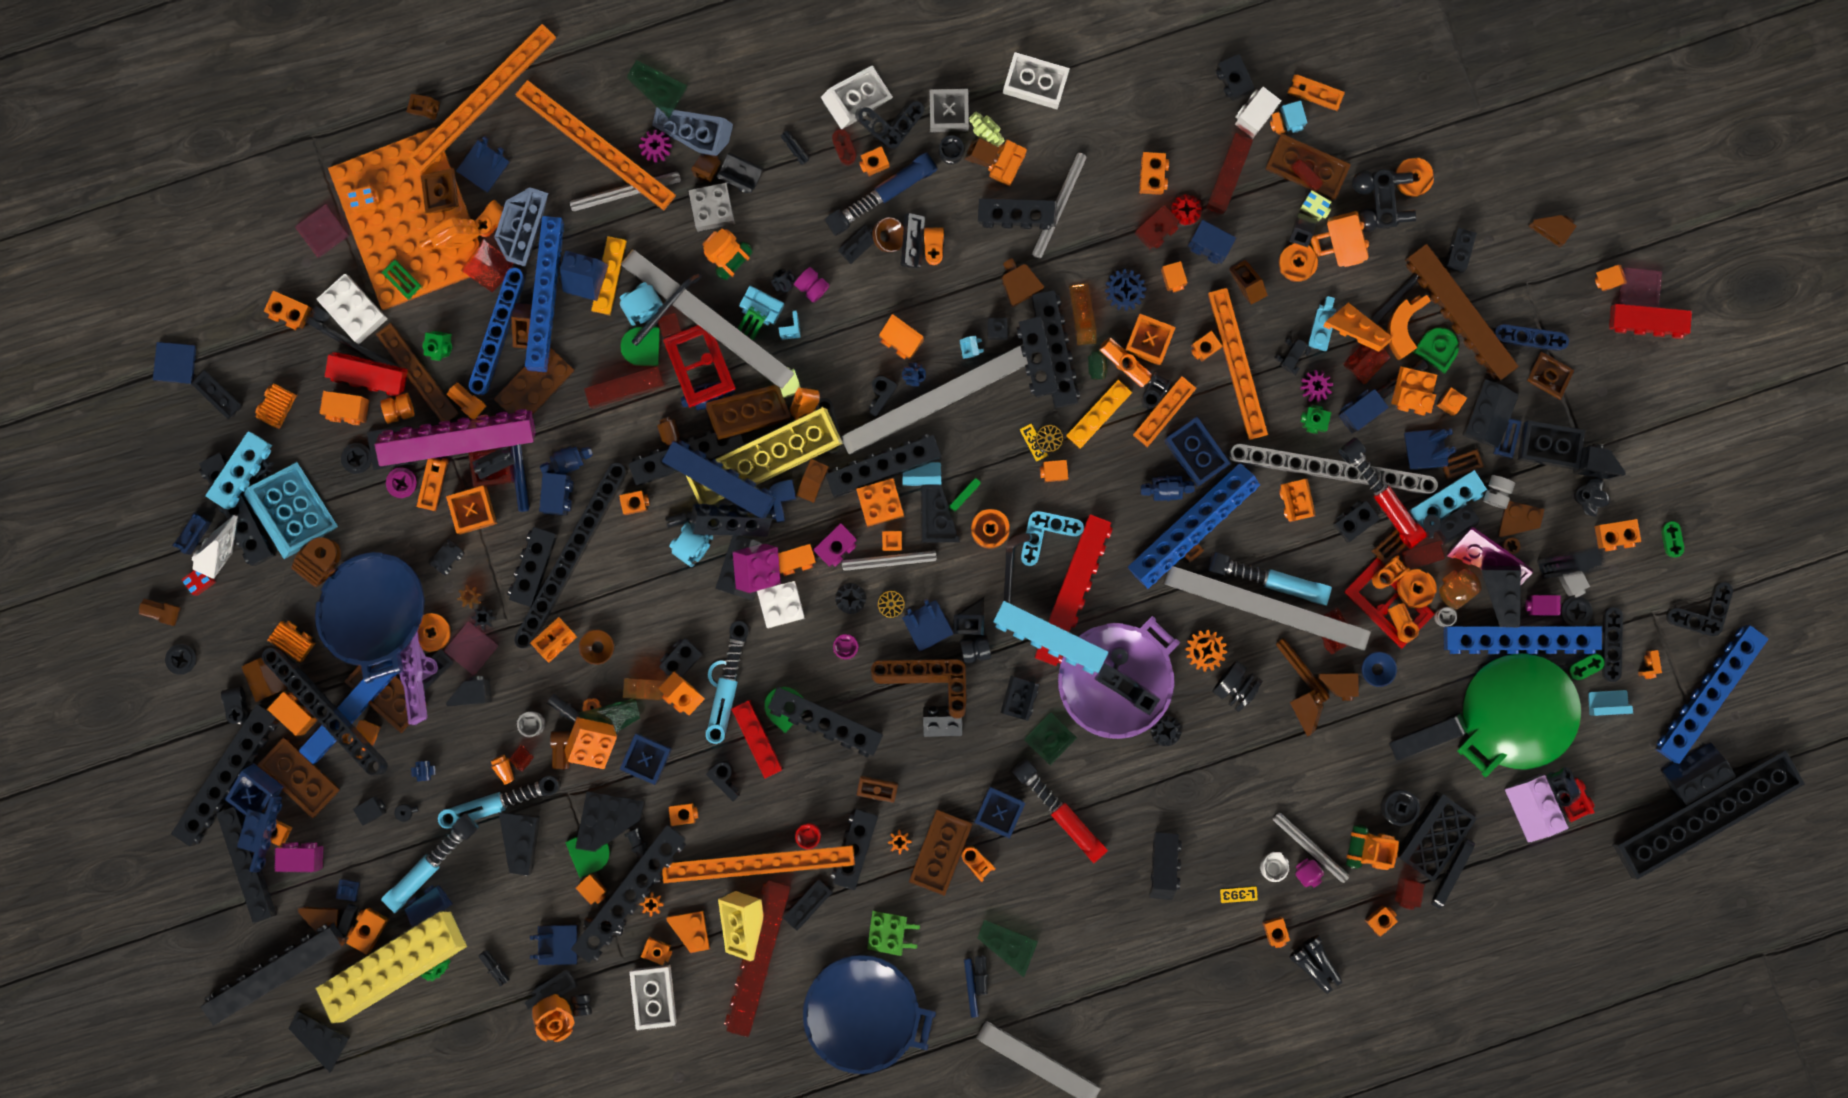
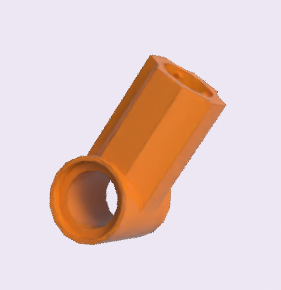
M459 383L453 385L446 394L471 419H476L486 407L475 395H471Z
M1404 603L1388 609L1397 628L1398 638L1402 642H1410L1418 636V626L1413 623ZM1405 628H1408V629L1411 630V632H1412V636H1411V637H1409V636H1407V635L1405 634V632H1404V629H1405Z

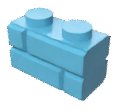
M749 286L739 306L743 309L742 313L745 315L751 306L754 307L756 312L760 311L762 316H767L763 324L769 326L770 323L775 325L785 305L766 293Z

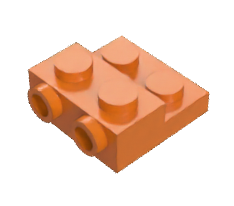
M1400 366L1391 404L1397 405V409L1408 412L1409 408L1414 409V413L1425 416L1426 412L1432 413L1436 397L1433 391L1437 375Z

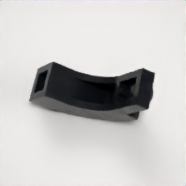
M1105 662L1094 678L1148 715L1152 714L1160 701V698L1149 689Z

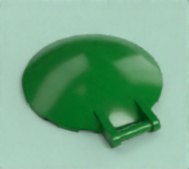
M1511 654L1488 663L1474 676L1467 688L1463 704V719L1468 729L1469 738L1457 752L1468 758L1482 772L1481 774L1485 778L1498 765L1513 769H1533L1554 761L1569 748L1575 739L1580 725L1581 705L1573 682L1556 664L1536 655ZM1471 745L1491 762L1488 766L1468 749Z

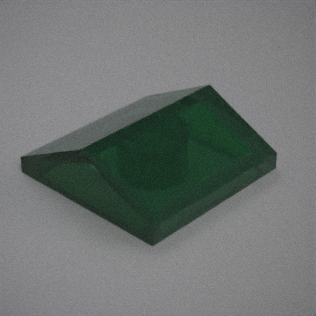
M1050 713L1024 741L1051 766L1077 737Z

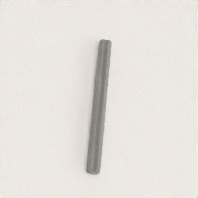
M1077 153L1057 197L1056 225L1086 161L1087 156L1085 154ZM1051 227L1050 230H1042L1033 250V256L1042 258L1055 227Z
M677 171L655 177L664 186L681 181L680 174ZM629 184L570 201V207L572 211H577L639 194L640 192Z

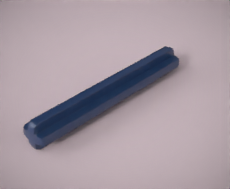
M521 444L510 446L515 461L512 465L519 512L529 511L522 449Z

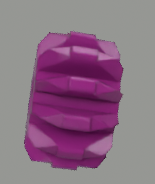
M657 130L653 131V135L649 131L646 132L648 138L641 137L644 143L639 144V147L644 149L641 152L642 156L647 155V161H650L653 157L654 163L658 162V157L664 161L663 154L670 155V152L666 149L672 148V145L668 143L670 138H664L665 133L663 131L659 135ZM657 142L659 146L657 150H654L651 146H654Z
M1314 370L1313 376L1308 372L1306 373L1307 379H1301V382L1306 385L1300 386V390H1306L1302 394L1303 397L1308 394L1310 395L1308 401L1311 402L1315 397L1316 403H1319L1320 397L1326 400V394L1332 393L1327 387H1332L1333 383H1327L1331 378L1330 376L1323 378L1324 371H1321L1318 376L1317 370ZM1316 382H1318V386L1320 388L1318 390H1314L1315 386L1312 385V383L1315 384Z

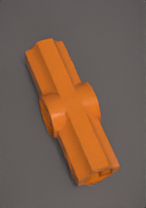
M1111 337L1102 343L1099 351L1110 359L1119 370H1122L1140 387L1148 383L1152 374L1136 361L1133 355L1126 352ZM1125 357L1129 360L1127 367H1124L1122 364Z

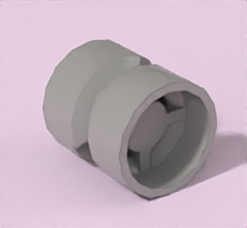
M1492 475L1488 484L1490 490L1485 492L1483 502L1498 508L1507 509L1510 501L1508 495L1512 494L1516 483L1509 479Z
M533 711L523 713L517 720L518 731L526 737L540 735L546 725L542 714Z

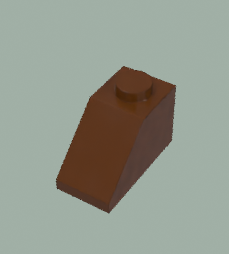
M978 138L971 142L964 159L989 167L992 164H996L1000 156L998 154L1000 148Z
M701 153L691 170L694 177L712 184L721 162L718 160V156Z
M1562 215L1536 219L1528 225L1559 248L1565 244L1577 227L1570 217H1563Z
M1246 260L1229 268L1243 296L1251 305L1268 296L1262 278Z
M515 303L511 317L513 347L527 349L531 304Z
M811 459L802 478L797 496L814 503L829 467Z
M1317 674V679L1336 697H1342V701H1353V697H1359L1358 674Z
M1315 689L1294 698L1290 702L1307 737L1316 731L1323 709V699Z
M304 906L298 908L299 914L315 932H317V928L325 923L328 926L334 922L336 927H339L341 909Z

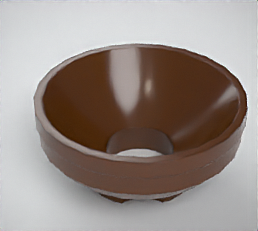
M887 217L881 219L873 228V241L875 245L884 252L899 250L903 244L904 227L895 218ZM882 231H885L888 234V240L886 242L882 241L880 238V234Z
M591 630L585 633L580 640V655L590 664H603L613 655V639L605 631ZM597 641L601 642L604 646L603 651L600 653L594 652L592 648L593 644Z

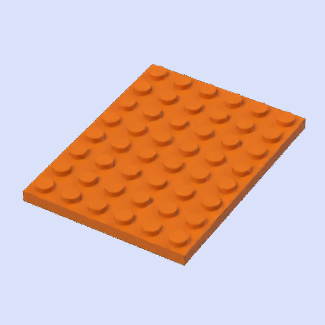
M435 127L328 168L383 311L490 270L478 237L457 249L438 247L423 249L419 247L420 241L429 238L427 232L447 219H471L457 182L458 207L450 211L425 213L421 176L449 169L451 166L445 151L423 173L408 157L436 130ZM371 186L374 191L377 190L380 200L377 202L378 208L355 213L351 209L347 191ZM395 259L423 287L410 300L381 273ZM396 265L393 267L412 288L416 287ZM391 271L388 272L407 293L410 292Z

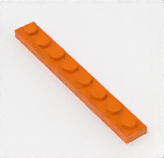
M1224 288L1209 292V300L1248 440L1267 436V429L1228 289Z

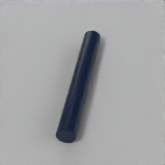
M971 958L964 959L971 1018L979 1017Z

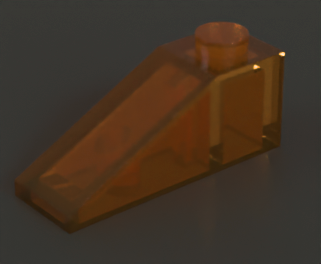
M1088 284L1069 286L1077 346L1096 343V325Z

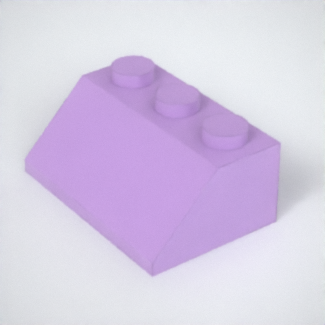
M1538 774L1504 789L1528 843L1568 829L1545 775Z

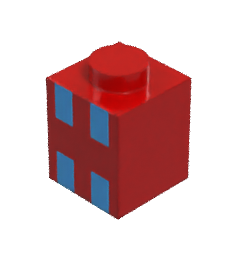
M195 570L181 579L190 593L198 596L216 583L213 578Z

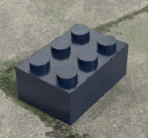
M1198 417L1164 440L1196 487L1231 464Z

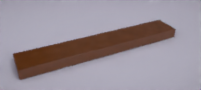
M389 323L376 333L401 368L408 369L407 377L441 422L452 421L460 415L392 323Z

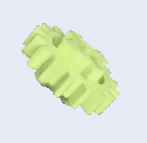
M974 112L969 117V121L974 126L973 132L979 138L997 147L1005 141L1001 133H999L1001 128L988 115L983 117L978 112Z

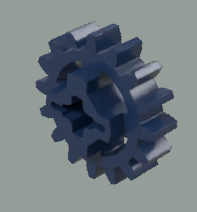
M1126 269L1123 270L1122 274L1116 271V277L1112 275L1109 277L1112 282H1106L1105 284L1109 287V289L1104 291V293L1109 294L1106 300H1112L1110 306L1118 305L1117 310L1124 307V310L1127 311L1129 306L1134 310L1135 303L1139 306L1141 305L1139 298H1145L1142 292L1146 291V288L1141 286L1145 281L1138 280L1140 274L1133 276V270L1129 274H1127ZM1121 279V284L1113 287L1114 283ZM1129 279L1133 280L1136 285L1131 284ZM1124 284H1125L1126 288H1127L1128 290H1130V291H1128L1126 297H1125L1124 291H1121V290L1123 289V287H1124ZM1137 294V297L1130 302L1131 295ZM1114 295H1118L1122 299V302L1117 300Z

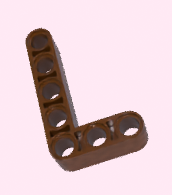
M961 660L876 661L872 664L871 677L874 682L879 684L948 683L949 714L956 719L962 718L965 715L966 669L965 664ZM957 668L960 669L961 672L955 674L952 672V670ZM898 669L904 671L902 674L894 673ZM921 669L923 672L915 674L914 670ZM940 669L942 670V672L940 674L933 673V670ZM877 670L884 671V673L881 675H878L875 672ZM954 687H960L962 690L959 692H955L952 689ZM960 705L962 706V709L955 710L953 709V706Z

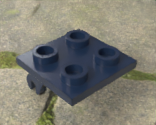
M484 136L482 142L479 140L476 142L456 171L488 193L510 162L503 158L504 149L499 147V151L496 153L487 146L488 138Z
M1437 429L1404 433L1410 470L1448 466L1447 457L1455 453L1456 448H1445L1444 440L1453 434L1452 429L1448 431Z
M927 598L923 599L925 606L914 612L908 607L906 608L908 615L902 617L919 651L953 635L936 600L929 603Z
M577 925L538 926V934L530 935V940H538V954L530 955L531 960L538 959V965L577 964V954L571 950L577 941Z

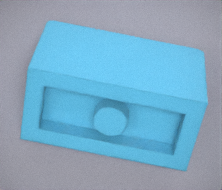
M796 310L793 311L794 326L779 328L782 340L801 338Z
M932 462L904 472L903 486L941 485V463Z
M1626 690L1588 693L1590 715L1633 713V707L1628 706V693Z

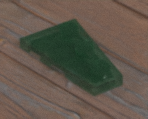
M637 60L627 75V79L668 118L671 117L687 90V85Z
M635 698L579 713L580 718L614 725L616 733L640 719Z
M985 919L977 936L982 943L1015 969L1022 977L1025 976L1038 944L1037 940Z

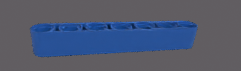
M518 268L509 269L505 275L469 381V389L476 395H485L489 390L512 322L511 317L515 303H518L525 284V275ZM515 273H519V281L512 282V275ZM509 291H513V299L506 300V293ZM507 309V317L500 318L499 312ZM500 327L502 333L497 337L493 336V330ZM494 345L496 348L495 352L491 355L487 354V348ZM488 363L489 370L482 373L481 366ZM482 381L483 388L480 391H476L475 384Z
M392 659L376 664L372 672L392 666ZM393 673L374 679L373 682L368 684L363 679L337 709L353 723L369 706L368 702L370 700L373 701L397 674ZM338 720L335 723V727L337 730L340 727V723ZM321 725L299 752L314 765L332 747L336 739Z

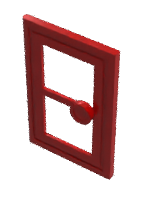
M697 325L663 340L689 407L736 389L716 338L702 327ZM703 334L710 353L703 354L701 361L685 367L676 345ZM714 362L722 383L695 393L687 371L700 365H709Z
M1376 558L1344 593L1402 649L1407 643L1402 642L1398 638L1397 629L1384 617L1388 613V607L1399 596L1397 591L1398 580L1391 584L1397 591L1386 604H1380L1377 608H1374L1359 593L1372 579L1373 575L1384 567L1381 563L1382 561ZM1428 606L1414 608L1419 615L1413 623L1418 626L1419 630L1435 614ZM1406 628L1404 630L1405 634L1411 637V630Z

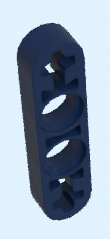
M1500 325L1493 332L1501 343L1556 351L1565 349L1569 344L1568 336L1561 332L1512 325ZM1502 329H1504L1505 333H1512V330H1514L1512 336L1507 335L1503 339L1498 334ZM1519 331H1523L1527 335L1524 342L1517 339ZM1537 334L1545 336L1544 344L1536 342ZM1550 335H1552V340L1561 337V341H1564V344H1561L1559 347L1557 342H1551L1549 346Z

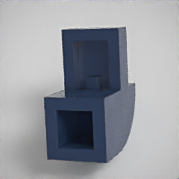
M793 480L778 482L769 489L773 492L772 496L776 498L773 504L774 507L771 508L772 518L776 519L778 523L785 521L782 502L797 500Z

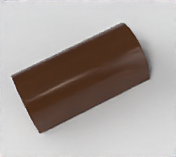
M860 776L856 796L894 803L898 783Z

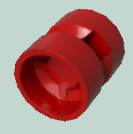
M813 823L801 825L796 831V843L803 849H812L817 846L821 839V831L818 826Z

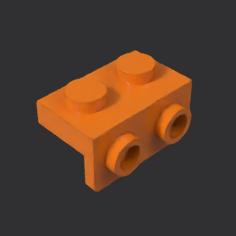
M1308 479L1280 485V497L1285 503L1284 514L1289 522L1316 516Z

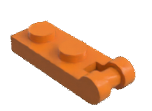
M1299 75L1293 76L1292 87H1289L1287 92L1289 95L1338 111L1345 92ZM1300 84L1306 86L1304 91L1299 90Z
M430 458L427 460L416 507L437 511L449 463L448 459ZM434 466L439 467L438 472L432 471Z

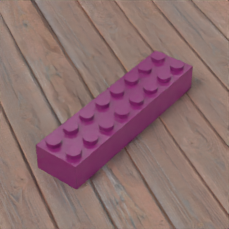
M519 409L511 414L500 412L492 417L481 415L473 420L462 418L454 423L443 421L439 425L431 426V424H424L416 429L404 427L397 432L385 430L379 434L375 442L379 466L532 443L536 431L532 410Z

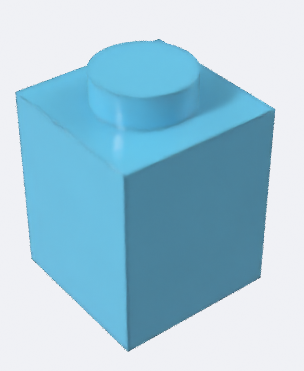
M1298 101L1282 106L1280 111L1286 131L1292 130L1294 133L1303 130V127L1307 124V119L1302 102Z

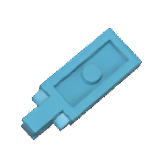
M1327 296L1324 306L1319 305L1315 314L1308 347L1327 351L1333 328L1327 329L1323 326L1336 313V309L1332 308L1335 298Z

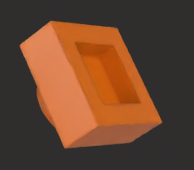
M1279 112L1271 114L1273 120H1270L1272 130L1276 131L1279 135L1287 133L1282 114Z
M882 531L883 551H902V531Z

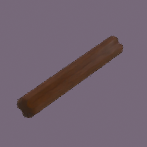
M1284 638L1280 639L1276 646L1308 687L1311 690L1315 689L1321 695L1323 702L1327 701L1330 698L1329 694Z

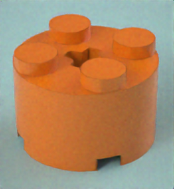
M994 509L979 512L971 525V534L974 541L978 545L989 549L1002 545L1010 532L1007 517L1002 512ZM987 524L989 526H991L992 524L995 526L993 529L995 531L994 533L986 532Z
M553 994L533 1006L532 1018L536 1033L542 1040L559 1042L571 1034L574 1018L570 1005L565 999Z

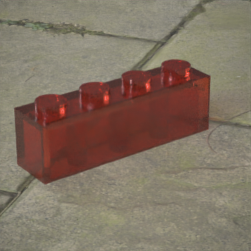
M1235 133L1207 203V209L1223 215L1226 212L1252 145V139Z
M657 366L587 387L584 390L589 407L594 409L664 388L665 384L660 368Z

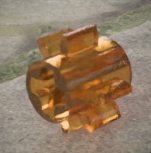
M466 585L465 591L459 590L461 597L457 600L464 602L462 607L465 608L469 604L470 609H474L473 604H480L478 597L482 596V594H477V587L470 590L469 585ZM469 593L474 595V598H471V602L466 600V596Z

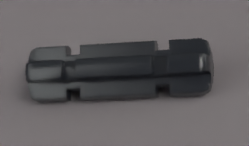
M787 130L782 133V140L787 143L794 156L798 157L799 163L801 165L806 164L809 161V157L806 153H803V149L796 139L793 138L790 131Z

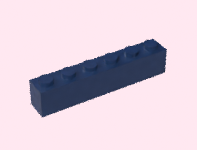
M681 440L679 443L672 442L662 460L663 463L761 519L766 518L776 500L772 496L773 492L764 487L762 490L755 487L757 483L748 478L745 480L741 479L738 472L733 469L727 471L722 468V463L715 459L712 461L706 459L707 455L699 450H696V452L690 450V445Z

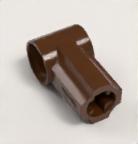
M143 599L139 607V614L157 619L158 622L175 626L181 608L167 603L162 604L149 599Z
M551 731L552 769H569L570 762L567 761L565 747L571 731Z

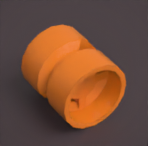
M408 393L397 395L396 399L390 397L381 400V408L387 424L399 421L400 417L408 419L415 416Z

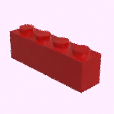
M1614 304L1610 310L1609 329H1614L1615 333L1634 331L1635 335L1653 333L1655 337H1664L1667 334L1672 335V338L1683 339L1691 331L1692 311Z
M333 352L328 355L325 377L331 378L332 382L342 383L344 381L353 387L365 386L370 391L378 392L381 390L386 391L387 395L397 396V394L399 395L405 389L408 369Z
M749 700L732 708L731 710L764 779L782 771L783 768L751 701Z

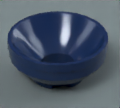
M1375 652L1364 659L1361 671L1365 681L1370 685L1383 687L1394 680L1397 666L1394 659L1387 653ZM1374 664L1382 666L1383 671L1380 675L1373 674L1372 666Z

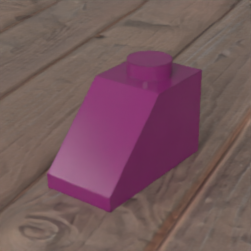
M1528 596L1525 609L1528 611V615H1560L1561 596Z

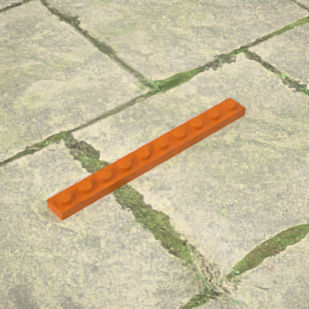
M541 24L408 159L423 173L556 40V36Z
M528 80L515 94L517 98L663 211L676 197L672 191Z
M853 846L675 862L668 869L664 867L662 871L663 882L671 883L855 865Z

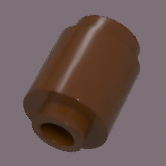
M670 417L659 420L660 424L657 425L662 442H665L666 446L671 445L673 441L679 442L681 435L675 419L671 420Z

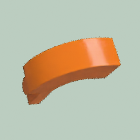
M1420 295L1410 301L1412 305L1406 299L1394 310L1390 317L1387 333L1392 336L1389 346L1398 361L1417 348L1408 334L1407 325L1412 314L1431 301L1427 295L1423 298Z

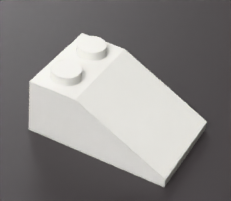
M873 66L829 88L821 97L841 129L857 121L855 112L859 107L866 106L875 110L893 98Z
M233 515L217 528L209 538L206 537L204 539L201 549L199 551L196 550L193 554V570L213 579L233 554L237 516Z

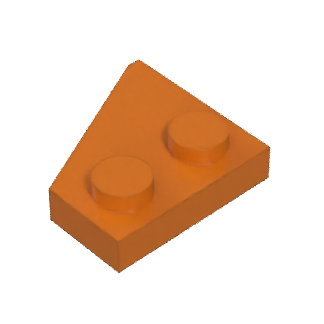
M704 911L666 918L690 953L710 949Z

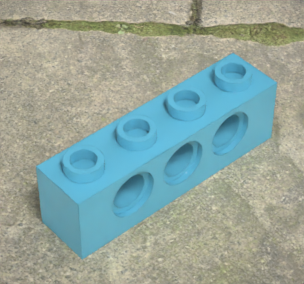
M248 431L207 492L206 497L224 509L230 510L231 507L234 508L239 501L238 496L240 493L248 488L252 475L255 476L260 470L261 466L259 465L262 460H265L270 455L272 445ZM253 450L255 457L249 461L247 455ZM243 467L244 474L238 477L237 469ZM232 483L234 486L233 491L228 493L226 486Z
M1473 470L1408 510L1414 521L1427 532L1423 522L1428 516L1427 510L1429 507L1434 508L1435 515L1443 520L1451 515L1450 512L1455 509L1458 511L1466 506V502L1471 499L1476 501L1483 497L1482 492L1487 489L1476 471ZM1461 487L1467 489V497L1460 495ZM1445 497L1450 498L1452 501V505L1449 508L1443 503Z

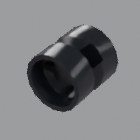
M946 136L939 145V156L948 165L959 163L963 157L964 144L957 136Z
M987 635L978 636L974 641L971 638L960 640L964 664L973 663L977 658L980 661L991 659Z

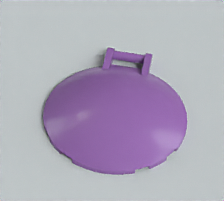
M1153 616L1141 628L1122 623H1110L1091 628L1081 634L1079 638L1108 652L1104 662L1111 667L1114 665L1110 658L1112 650L1117 647L1126 649L1129 655L1128 661L1123 665H1119L1118 671L1123 672L1160 698V701L1152 714L1148 715L1134 707L1127 699L1096 681L1094 679L1097 675L1096 672L1092 675L1082 670L1084 666L1078 663L1076 666L1065 662L1066 658L1063 657L1059 669L1058 686L1063 705L1073 720L1082 728L1095 735L1113 739L1133 737L1155 725L1164 715L1171 702L1174 689V672L1168 655L1180 642L1177 639H1173L1156 622ZM1150 627L1169 644L1167 648L1147 631Z

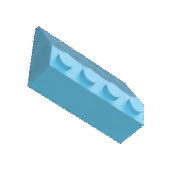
M297 462L248 487L244 493V497L284 559L299 552L312 539L323 537L338 527Z

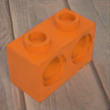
M1143 152L1139 193L1162 195L1164 190H1167L1168 178H1165V171L1169 169V159H1166L1165 153ZM1157 160L1160 163V167L1153 168L1150 162ZM1156 179L1159 182V186H1150L1149 180Z
M273 291L264 312L269 314V319L279 322L281 319L286 322L285 326L296 330L297 327L304 328L306 324L305 319L310 315L312 308ZM281 303L282 310L275 312V306ZM295 311L300 312L297 320L292 319V314Z
M1637 519L1595 526L1598 548H1605V552L1617 550L1616 546L1624 545V548L1636 547L1635 543L1641 542ZM1626 529L1630 530L1631 532V538L1629 540L1626 539L1624 536V531ZM1607 532L1611 533L1613 537L1610 543L1605 539Z
M558 617L530 643L549 663L573 642L577 636Z

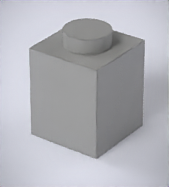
M1583 573L1558 577L1568 596H1581L1586 593L1585 589L1590 587Z

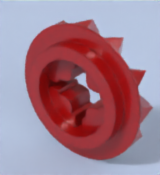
M1186 194L1177 197L1171 207L1173 218L1182 225L1195 223L1200 218L1202 212L1200 201L1194 196ZM1186 202L1188 207L1193 209L1189 211L1188 217L1185 211L1181 210L1185 207Z

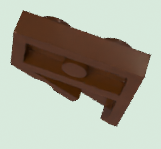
M1509 501L1507 509L1503 510L1497 537L1540 528L1545 509Z

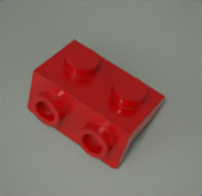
M1576 777L1573 778L1581 792V796L1570 806H1562L1569 822H1573L1587 814L1595 813L1593 810L1595 805L1592 799L1586 796L1584 791L1586 787L1583 781Z

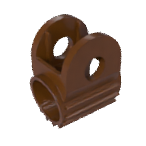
M323 537L314 538L297 553L291 569L317 588L335 572V567L341 559V548L331 539ZM325 549L326 555L322 558L320 554Z

